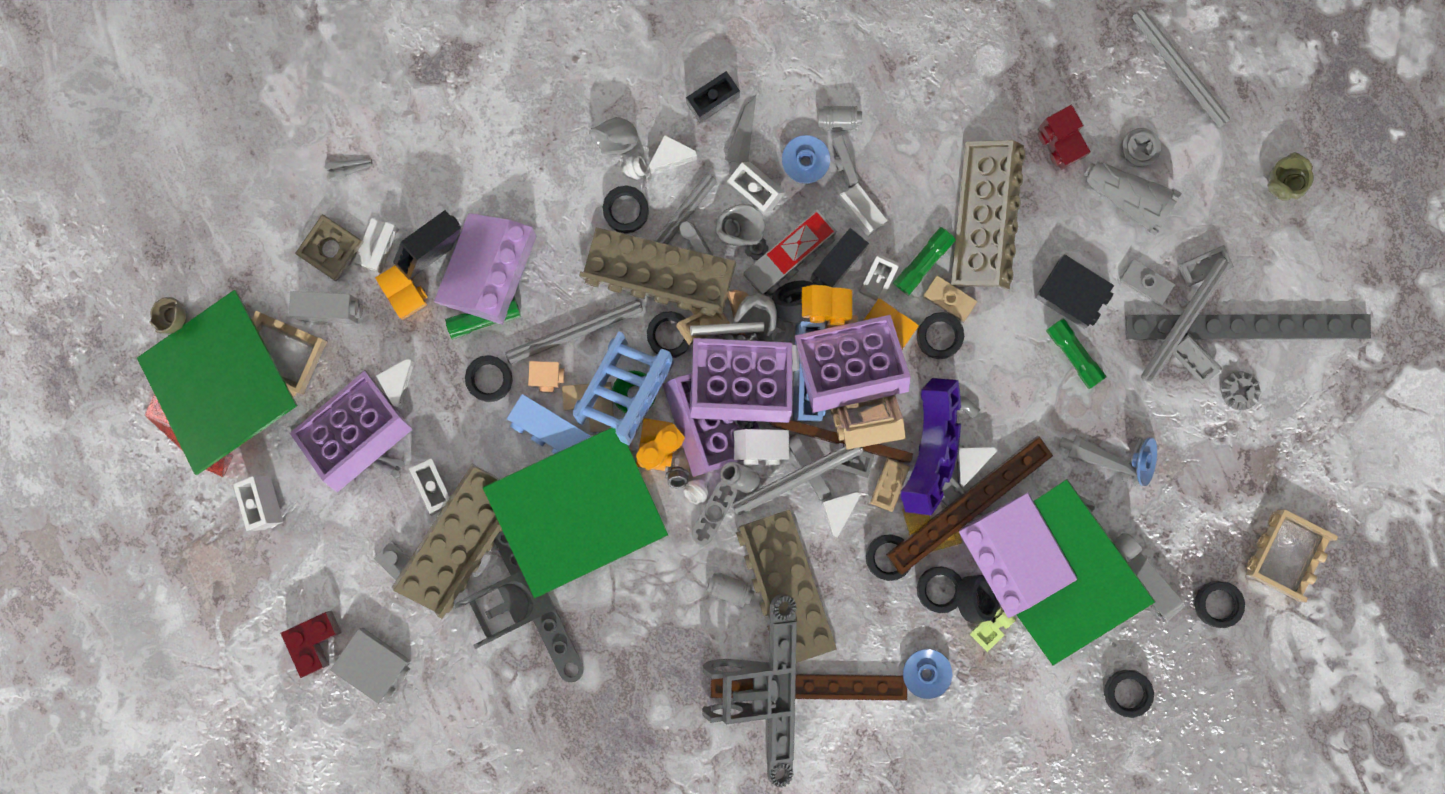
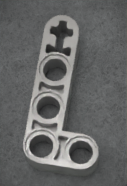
M1122 533L1113 543L1156 601L1151 605L1152 609L1167 623L1185 607V604L1141 553L1142 548L1131 535Z

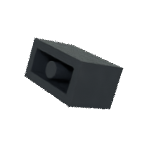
M725 71L687 96L686 104L698 122L702 123L740 98V90L728 72Z

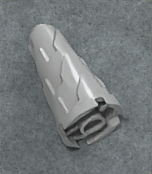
M1097 162L1096 165L1091 163L1084 176L1088 177L1086 182L1091 187L1109 198L1116 206L1128 213L1136 222L1147 228V231L1155 236L1159 230L1154 228V226L1162 227L1177 202L1172 199V196L1179 198L1182 194L1174 188L1170 189L1134 174L1126 173L1104 162Z

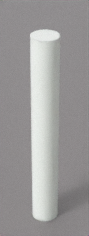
M764 322L690 326L691 336L764 332Z

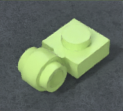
M999 606L994 616V622L991 620L980 622L969 634L988 652L1004 636L999 628H1009L1016 621V618L1014 616L1008 618L1003 608Z

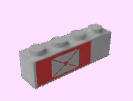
M817 209L744 271V276L759 294L771 296L780 287L778 283L784 278L790 280L799 272L797 267L803 262L806 265L809 264L817 256L815 252L819 248L823 247L826 249L836 240L833 236L836 235L837 231Z

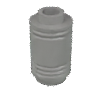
M823 106V109H819V128H823V130H857V125H862V111H857V106Z
M729 462L721 469L720 475L723 483L732 488L750 494L759 487V474L737 462Z
M722 573L713 574L707 592L711 593V596L741 606L742 608L745 603L750 605L754 591L750 590L751 584Z

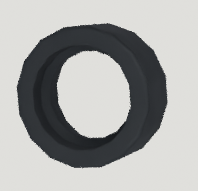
M628 185L618 186L611 190L605 197L602 206L603 216L608 225L615 231L624 234L633 233L642 228L649 214L648 202L644 194L637 188ZM627 195L637 200L640 205V213L635 221L624 224L618 222L613 217L611 208L617 198Z
M799 280L779 287L772 297L778 318L787 322L808 319L802 317V300H800L802 299V287L815 284L810 281Z
M673 311L662 312L650 321L647 328V341L657 355L661 349H664L671 353L672 358H677L685 354L690 348L685 339L674 349L663 348L656 340L655 333L658 326L665 321L678 323L686 319L682 314Z
M945 312L933 313L926 317L917 331V343L921 351L934 359H947L957 353L965 337L964 328L960 321L952 314ZM935 322H945L954 330V342L945 350L934 349L927 341V330Z
M491 355L480 356L473 360L465 373V384L470 394L478 400L485 402H495L505 397L510 391L513 382L509 366L500 358ZM484 365H494L503 374L501 387L493 393L482 392L475 384V374Z
M893 534L881 535L875 538L868 546L866 564L870 572L877 578L895 581L904 577L910 571L909 569L903 575L897 570L885 572L875 562L876 551L881 545L885 543L898 545L904 540L902 537Z
M943 566L932 567L926 570L919 578L917 596L921 604L928 610L937 613H949L958 607L957 588L962 579L953 569ZM937 575L947 576L955 585L954 597L945 604L932 602L926 592L928 582Z
M984 575L967 576L960 581L957 588V604L963 618L970 623L992 620L998 609V600ZM977 593H978V598H979V606H978V604H977V598H976V594H977Z
M1213 581L1199 589L1195 597L1194 607L1197 616L1203 623L1211 627L1228 628L1241 620L1245 612V600L1242 592L1231 583ZM1224 590L1232 596L1234 609L1227 618L1216 619L1207 612L1206 599L1213 591Z
M1125 669L1117 671L1109 677L1105 684L1104 696L1107 705L1112 711L1123 717L1135 718L1142 716L1150 709L1154 701V690L1152 683L1146 676L1137 671ZM1134 679L1142 686L1143 699L1136 707L1124 708L1116 701L1115 688L1122 680Z

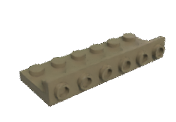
M1015 140L965 142L951 285L1010 289V284L1013 280V258L1016 254L1014 244L1015 234L1018 231L1017 214L1021 205L1019 194L1020 186L1023 183L1022 164L1025 160L1024 145Z
M596 227L584 272L580 271L579 277L585 280L584 284L599 287V284L608 286L607 289L613 292L622 293V290L631 292V296L645 299L646 295L654 297V301L657 303L668 305L670 301L678 303V308L691 311L692 307L701 309L700 313L715 316V313L723 314L736 262Z
M471 464L393 584V591L434 611L437 617L441 619L452 610L454 600L459 593L465 590L468 583L467 580L472 573L478 570L482 557L491 550L495 537L499 531H502L482 488L499 480V478Z
M790 509L739 526L740 531L736 532L740 547L744 545L746 547L748 555H745L744 559L748 570L753 569L756 578L751 580L755 592H761L763 602L759 604L763 616H769L770 619L771 601L779 594L790 596L797 604L796 663L837 650ZM787 601L779 604V613H784L787 610Z

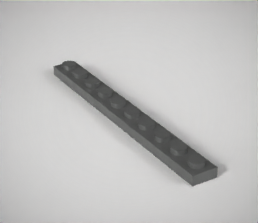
M1371 314L1198 315L1186 334L1189 333L1195 340L1371 339ZM1126 315V340H1165L1181 315Z

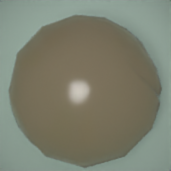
M173 297L161 298L154 303L150 311L151 320L149 323L156 329L155 332L175 333L182 328L186 321L185 309Z

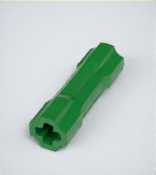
M940 227L893 284L909 296L932 266L956 241L954 236L946 229Z
M515 296L509 305L504 323L521 317ZM462 313L445 319L446 327L452 340L469 335L472 331L496 324V322L468 313Z
M1064 318L1046 330L1054 343L1060 347L1074 366L1078 376L1088 389H1091L1107 377L1099 365L1090 357Z

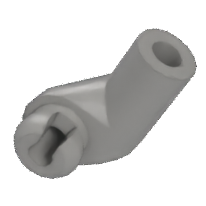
M961 396L960 410H963L973 419L981 409L965 396Z

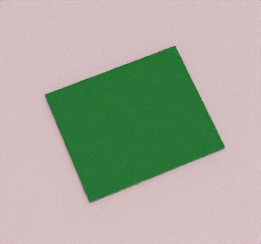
M236 290L231 291L184 324L180 330L171 333L137 357L195 475L209 468L298 406Z
M613 427L482 487L534 599L668 536L628 445L619 440L616 429Z
M1068 479L1035 499L1034 503L1078 579L1032 607L1016 614L1052 666L1156 602Z

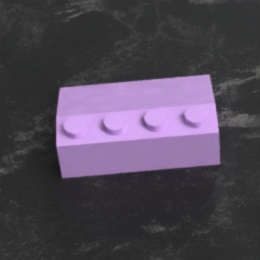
M468 213L434 302L503 325L509 305L514 297L537 237L533 228L512 220Z
M891 315L795 335L804 382L813 413L909 392L911 376Z
M693 338L690 418L789 423L792 413V343Z
M363 371L291 431L290 435L322 481L338 492L413 429L397 408L392 406L388 397L368 373Z
M691 374L674 378L662 384L676 427L685 437L682 445L693 477L720 469L729 462L738 463L744 461L734 460V431L744 430L738 427L734 420L690 418ZM758 423L753 424L751 429H759Z
M1029 492L971 521L959 531L1008 618L1032 607L1078 579Z

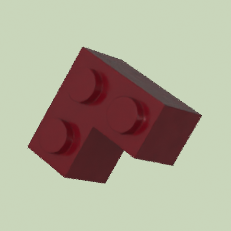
M1072 104L1047 117L1038 128V137L1041 143L1048 146L1051 152L1049 154L1051 161L1055 166H1059L1061 170L1085 158L1091 152L1079 132L1084 125Z
M332 611L324 612L280 633L300 678L329 666L320 643L342 633Z

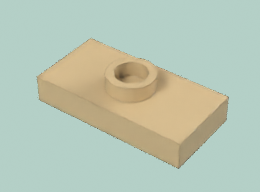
M939 276L934 278L923 297L949 314H952L963 323L978 302Z
M887 458L870 504L893 512L910 466Z

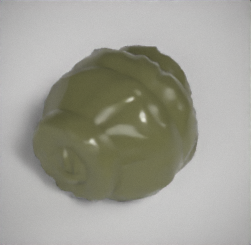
M1297 152L1290 153L1287 157L1280 159L1269 173L1270 181L1267 184L1269 192L1282 201L1303 197L1314 181L1312 163Z

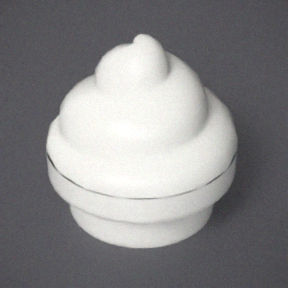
M635 155L626 160L622 170L623 175H627L635 180L642 179L643 175H646L648 172L644 158L642 156L636 157Z
M691 480L686 484L684 495L689 501L699 504L707 499V480Z

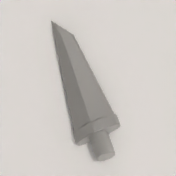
M756 96L744 106L725 156V160L731 162L730 175L735 172L742 162H749Z
M1076 435L1074 441L1064 437L1060 441V447L1070 450L1069 458L1137 476L1136 471L1128 462L1082 439L1080 436Z

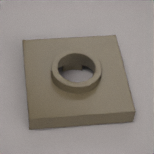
M322 214L295 254L334 281H337L363 244V241ZM329 240L336 241L340 247L333 258L326 257L322 251L323 245Z

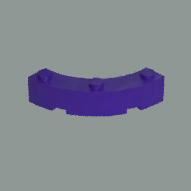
M932 378L921 389L924 412L923 434L919 444V455L915 467L906 485L901 490V500L905 512L932 515L944 496L942 489L945 482L949 483L951 480L961 433V423H957V410L961 409L959 381L953 379Z

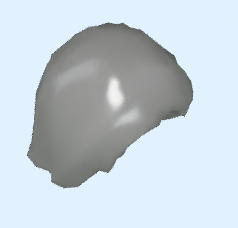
M620 117L609 119L591 128L589 132L592 142L599 146L602 154L607 155L628 152L636 146L638 141L634 125Z
M750 204L732 206L718 216L716 232L724 243L733 246L758 244L763 238L765 230L763 214Z
M759 293L746 296L740 303L732 324L764 322V332H759L762 336L761 339L766 336L771 337L775 331L777 319L774 301L770 297ZM754 332L745 333V335L750 336Z

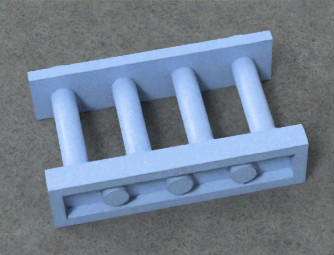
M618 332L616 337L612 338L609 342L608 351L582 399L576 402L573 416L578 424L582 426L587 417H590L615 428L619 440L630 445L674 364L671 353L664 349H661L658 355L654 357L627 346L628 342L624 334ZM621 355L649 365L650 370L647 376L642 378L616 367ZM610 375L638 386L639 390L635 397L629 398L604 386ZM601 396L627 407L628 411L624 418L617 419L594 409L593 406L598 397Z

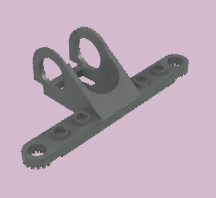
M499 531L494 539V543L511 576L453 604L455 609H458L470 603L486 636V639L474 644V648L477 649L533 620L560 677L566 682L578 681L584 672L583 663L548 592L534 599L503 531ZM498 589L504 603L485 613L488 619H491L509 610L515 624L492 635L475 600ZM566 664H576L578 674L573 677L566 675L564 670Z
M786 594L775 596L770 604L769 662L716 659L703 664V673L710 679L723 678V704L704 706L702 708L703 717L710 723L723 721L726 725L768 719L767 777L773 785L780 788L790 784V780L792 781L794 775L797 604L793 598ZM787 601V610L784 613H779V604ZM722 666H732L741 668V670L733 672H723L715 670L714 668ZM753 678V689L733 692V701L735 703L731 704L732 680ZM743 701H752V703H743ZM723 709V714H716L713 711ZM731 709L741 711V713L731 715ZM781 768L785 769L784 776L776 780V771H779L778 769L781 770Z

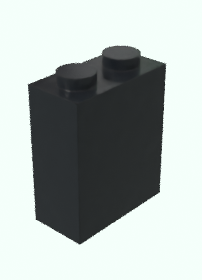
M444 210L401 241L393 263L408 280L412 279L453 248L461 230L458 220Z
M849 228L813 271L810 280L815 285L835 288L865 252L869 243L853 229Z
M1064 254L1059 258L1035 298L1085 329L1089 325L1094 326L1101 315L1098 311L1102 304L1106 306L1114 294L1111 290L1114 285Z

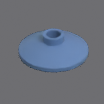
M809 135L798 136L792 139L784 148L782 165L784 171L791 179L799 183L809 184L820 180L826 174L830 165V153L827 146L820 139ZM807 157L810 159V163L803 165L801 159Z
M1150 437L1145 440L1139 453H1134L1132 458V466L1136 467L1138 482L1141 486H1147L1150 483L1157 462V443L1154 438Z
M932 649L919 650L913 653L904 665V683L909 691L917 697L923 699L939 697L947 691L952 681L950 662L938 651ZM924 669H930V677H923L922 672Z

